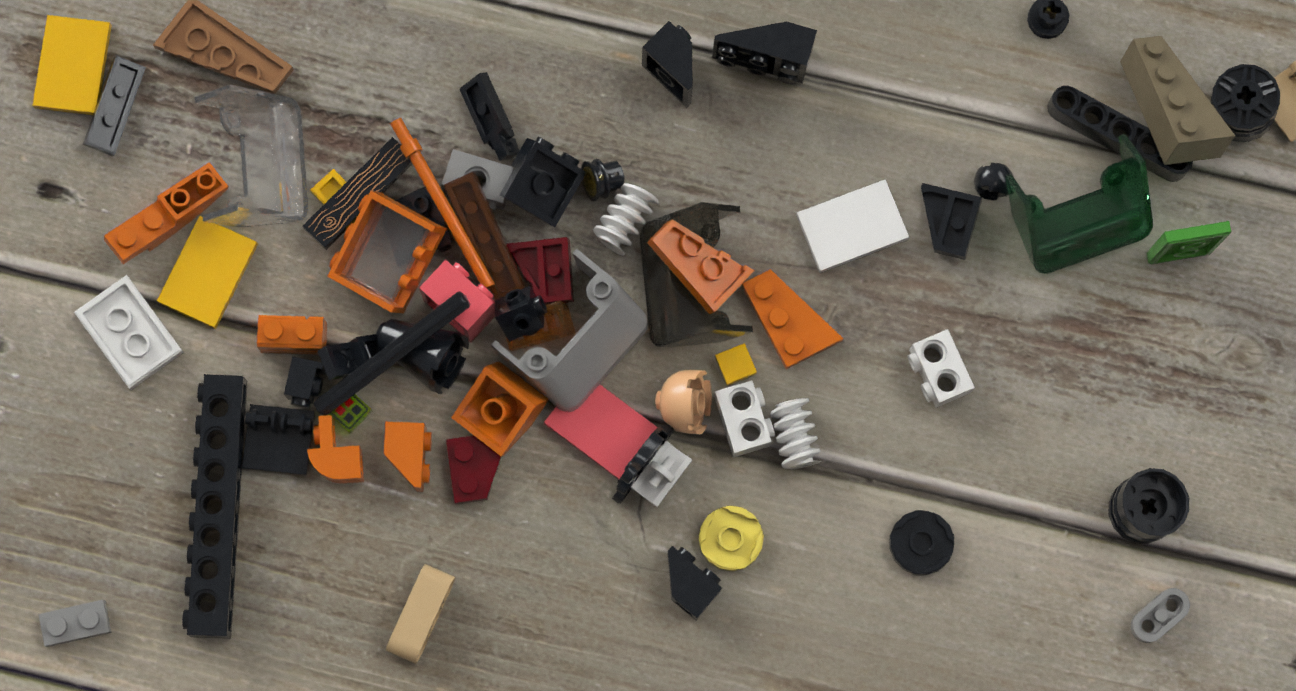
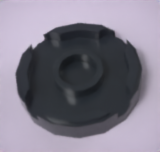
M915 510L905 514L895 523L889 538V549L894 561L903 570L914 575H929L939 571L950 561L954 550V534L950 525L942 516L934 512Z

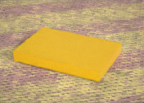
M47 15L32 104L35 109L86 115L94 114L102 89L112 27L110 22Z
M199 216L157 302L216 329L258 243Z

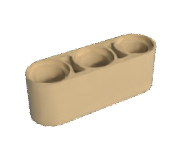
M424 564L392 632L386 651L417 664L452 589L455 576Z

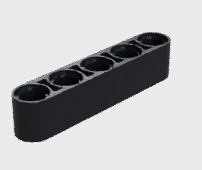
M1067 85L1057 88L1048 102V113L1056 121L1167 181L1177 182L1181 180L1192 168L1193 161L1183 162L1182 170H1175L1170 164L1164 165L1148 127L1074 87ZM1056 99H1067L1071 104V108H1061L1058 106ZM1085 114H1095L1099 119V123L1090 124L1086 121ZM1120 128L1124 130L1127 139L1121 140L1116 138L1113 134V129ZM1147 143L1153 146L1155 154H1145L1141 149V144Z

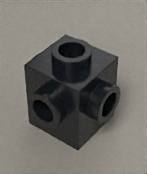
M531 286L511 290L504 297L495 300V319L509 342L522 336H531L544 328V314L547 313V307L543 298L540 295L536 296Z

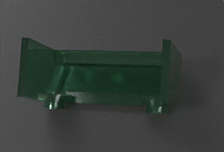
M1125 134L1119 136L1122 161L1108 166L1100 176L1101 189L1044 209L1043 203L1036 195H1025L1012 174L1005 176L1013 219L1029 259L1039 273L1048 274L1141 241L1151 233L1153 218L1146 161Z

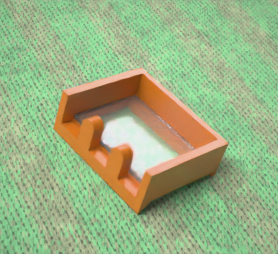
M370 191L369 195H365L359 204L358 211L360 213L355 222L349 225L344 234L345 242L341 250L332 257L329 265L331 270L327 277L391 313L404 314L447 228L436 224L381 192Z

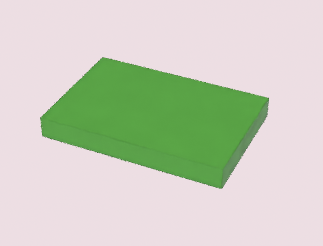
M1225 221L1165 231L1146 253L1148 264L1152 265L1210 255L1232 232L1230 222Z

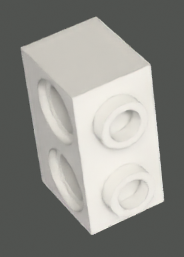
M948 329L912 344L909 349L911 354L908 355L909 363L915 373H920L924 381L921 384L922 392L928 402L933 401L935 408L970 394L975 387ZM928 348L937 350L940 354V361L929 362L924 356V350ZM941 377L949 378L953 383V390L950 392L942 391L938 387L937 380Z
M751 380L715 391V402L732 456L737 457L770 447L771 437L775 436V432L770 418L764 419L761 407L765 406L761 388H755ZM740 395L745 396L749 400L750 406L745 410H738L733 406L732 399ZM746 426H753L759 431L760 436L754 441H748L744 439L741 431Z

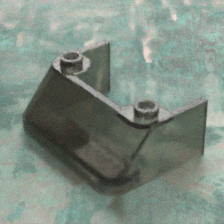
M700 202L648 221L642 227L640 246L649 336L655 346L678 347L720 343L753 333V326L731 325L729 317L723 311L717 310L709 314L647 243L666 222L673 219L702 237L706 244L714 247L718 243L721 234L719 220L740 213V206Z

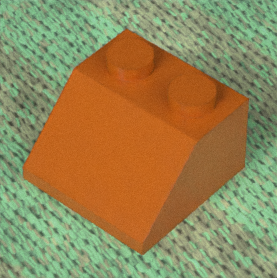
M498 361L484 367L451 418L502 457L532 426L549 399Z

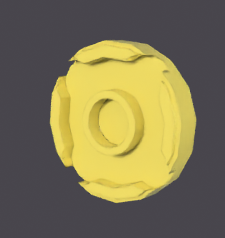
M726 506L713 511L706 517L700 528L699 545L701 553L710 564L720 570L737 571L745 569L756 560L762 550L764 535L761 525L754 514L742 507Z

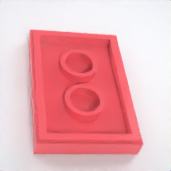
M599 385L578 409L565 412L555 407L544 421L547 427L618 480L624 473L627 464L637 454L649 436L658 428L602 385Z

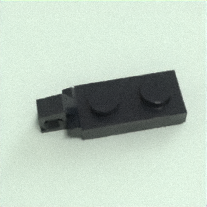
M479 73L460 88V92L483 143L489 144L492 150H495L499 161L511 160L519 153L517 142L513 138L512 126L488 73Z

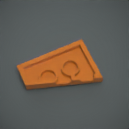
M771 269L742 283L745 294L786 369L843 341L844 338Z

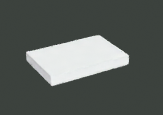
M886 180L847 193L796 214L820 273L909 239Z
M127 275L74 312L130 390L184 353Z

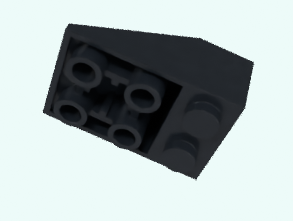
M786 21L718 34L714 38L712 58L717 59L719 64L727 67H735V65L746 67L750 73L765 76L767 73L777 76L779 81L786 84H796V82L803 84L817 30Z

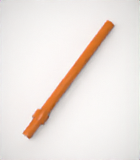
M402 118L394 120L390 125L402 144L400 146L402 153L406 159L410 158L479 283L487 289L491 288L495 283L421 154L423 149L417 138H412Z

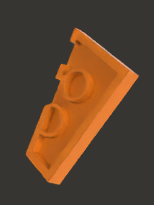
M673 219L666 222L647 242L709 314L716 312L755 271L747 265L742 266L730 259L731 255L723 250L718 251L706 244L702 237Z

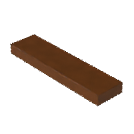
M475 171L444 184L460 223L495 283L490 288L491 293L494 295V300L504 297L511 290L525 288Z

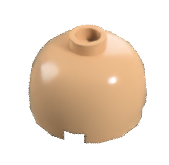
M678 371L664 382L661 391H658L656 394L655 404L657 410H660L663 420L673 427L676 432L702 434L707 428V425H702L704 415L710 416L712 391L710 380L703 379V376L707 374L706 371Z

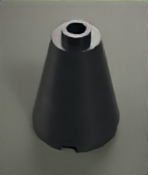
M396 319L383 322L376 332L378 347L382 350L415 323ZM440 329L397 363L428 389L442 394L441 388L449 389L464 366L466 358L462 357L461 354L463 347L469 348L468 337L459 332Z

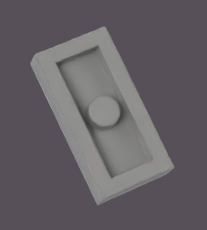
M105 600L38 614L45 647L112 633Z

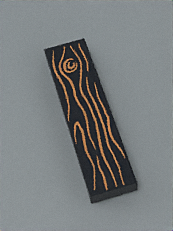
M393 137L302 226L325 250L347 230L350 224L355 222L360 213L358 211L359 204L365 195H369L370 191L384 193L413 165L410 158H405L400 149L401 144Z

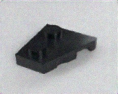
M922 183L921 190L934 253L965 260L982 203V197Z

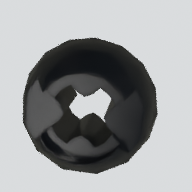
M1001 163L981 166L974 178L975 190L979 196L987 200L1007 197L1014 185L1013 173L1006 165Z

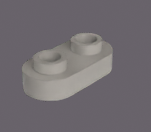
M1170 588L1161 592L1132 618L1130 627L1133 636L1143 643H1151L1160 639L1188 614L1190 609L1188 596L1176 588ZM1168 600L1175 602L1176 610L1174 612L1166 608ZM1143 621L1151 623V632L1143 631L1141 627Z

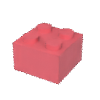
M445 259L419 289L424 302L433 310L456 292L461 291L467 296L471 304L470 307L449 324L459 333L468 337V341L471 343L495 317V301L492 299L494 295L481 283L476 287L468 278L470 274L459 263L455 262L452 266Z

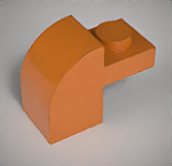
M332 415L318 416L319 425H314L313 434L315 445H320V448L307 449L308 457L313 467L322 477L334 483L364 482L361 447L359 445L336 447L334 418Z

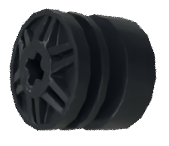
M1240 64L1227 69L1218 77L1212 90L1210 102L1234 133L1235 137L1232 141L1250 142L1261 138L1270 130L1280 105V89L1276 79L1267 70L1256 65ZM1246 94L1247 98L1251 100L1250 104H1244V100L1240 99L1241 95Z
M1149 468L1137 472L1123 481L1113 491L1109 500L1108 515L1113 528L1122 538L1133 543L1149 544L1170 535L1184 524L1189 513V495L1185 485L1176 475L1164 469ZM1143 503L1148 506L1146 508L1147 514L1145 515L1141 512L1143 509L1141 504Z

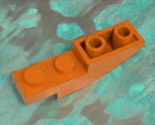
M209 162L158 195L156 202L105 234L104 241L121 263L125 264L146 249L150 252L206 210L229 186Z

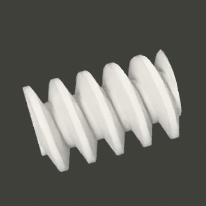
M624 183L621 186L623 194L615 195L614 201L617 205L610 204L607 207L610 215H603L600 218L603 226L596 225L593 229L597 238L607 248L622 256L625 253L620 245H632L627 234H639L634 224L645 225L646 223L640 214L642 212L650 215L653 213L647 205L648 202L659 204L658 199L650 192L628 183Z
M809 398L779 403L775 405L777 408L770 413L771 418L781 419L773 424V428L775 431L783 432L776 437V442L786 444L779 449V455L789 457L781 464L784 469H798L822 462L813 460V456L821 452L820 449L810 448V444L816 441L818 437L807 435V431L814 428L815 424L804 422L805 418L812 415V411L802 410L801 408L809 402Z

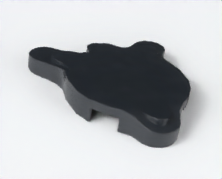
M667 423L658 427L627 464L624 473L617 482V492L612 498L618 504L623 502L631 491V486L658 452L657 448L660 445L662 446L675 431L673 427Z

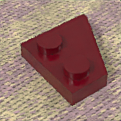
M568 237L507 243L510 253L531 285L535 295H540L546 305L574 302L571 249Z
M474 435L446 439L455 505L488 500L501 456Z

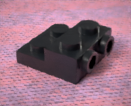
M539 136L536 141L527 138L511 165L515 169L501 191L500 196L545 223L556 227L587 172L578 167L580 161L565 152L560 156L553 152L554 145Z

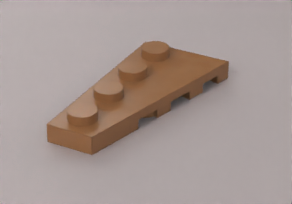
M188 0L153 44L155 49L274 95L294 70L290 64L198 0Z

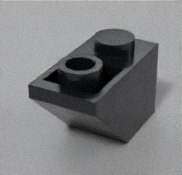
M671 546L667 553L671 600L697 621L722 591V587L718 585L721 579L708 568L702 571L693 564L696 558L683 547L677 550Z

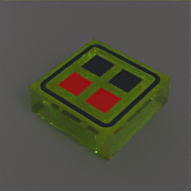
M355 394L329 415H332L334 420L351 434L372 412V409Z

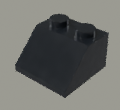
M668 21L642 47V66L687 108L691 104L693 89L691 36L682 26L677 25L675 27Z

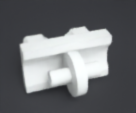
M665 441L631 486V489L658 507L692 462V459L680 452L668 441Z

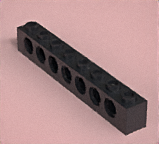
M204 374V383H199L197 398L198 402L202 403V414L196 416L195 431L196 434L200 435L199 447L194 448L193 465L198 467L197 479H193L191 484V498L196 499L195 512H190L189 531H194L193 544H188L187 564L192 565L191 577H186L184 588L185 596L189 597V610H184L182 617L183 629H187V635L194 638L231 639L248 382L244 376ZM220 402L228 403V412L224 416L215 417L213 415V408L216 404ZM215 435H226V444L222 448L213 449L211 447V440ZM215 466H222L224 468L222 479L216 482L210 481V470ZM220 498L222 500L221 510L216 514H209L207 512L208 502L211 499ZM212 530L219 531V542L212 547L206 546L204 541L206 534ZM216 563L218 566L217 575L209 580L204 579L202 571L205 565ZM213 595L216 599L215 608L210 612H202L200 608L201 600L205 596Z

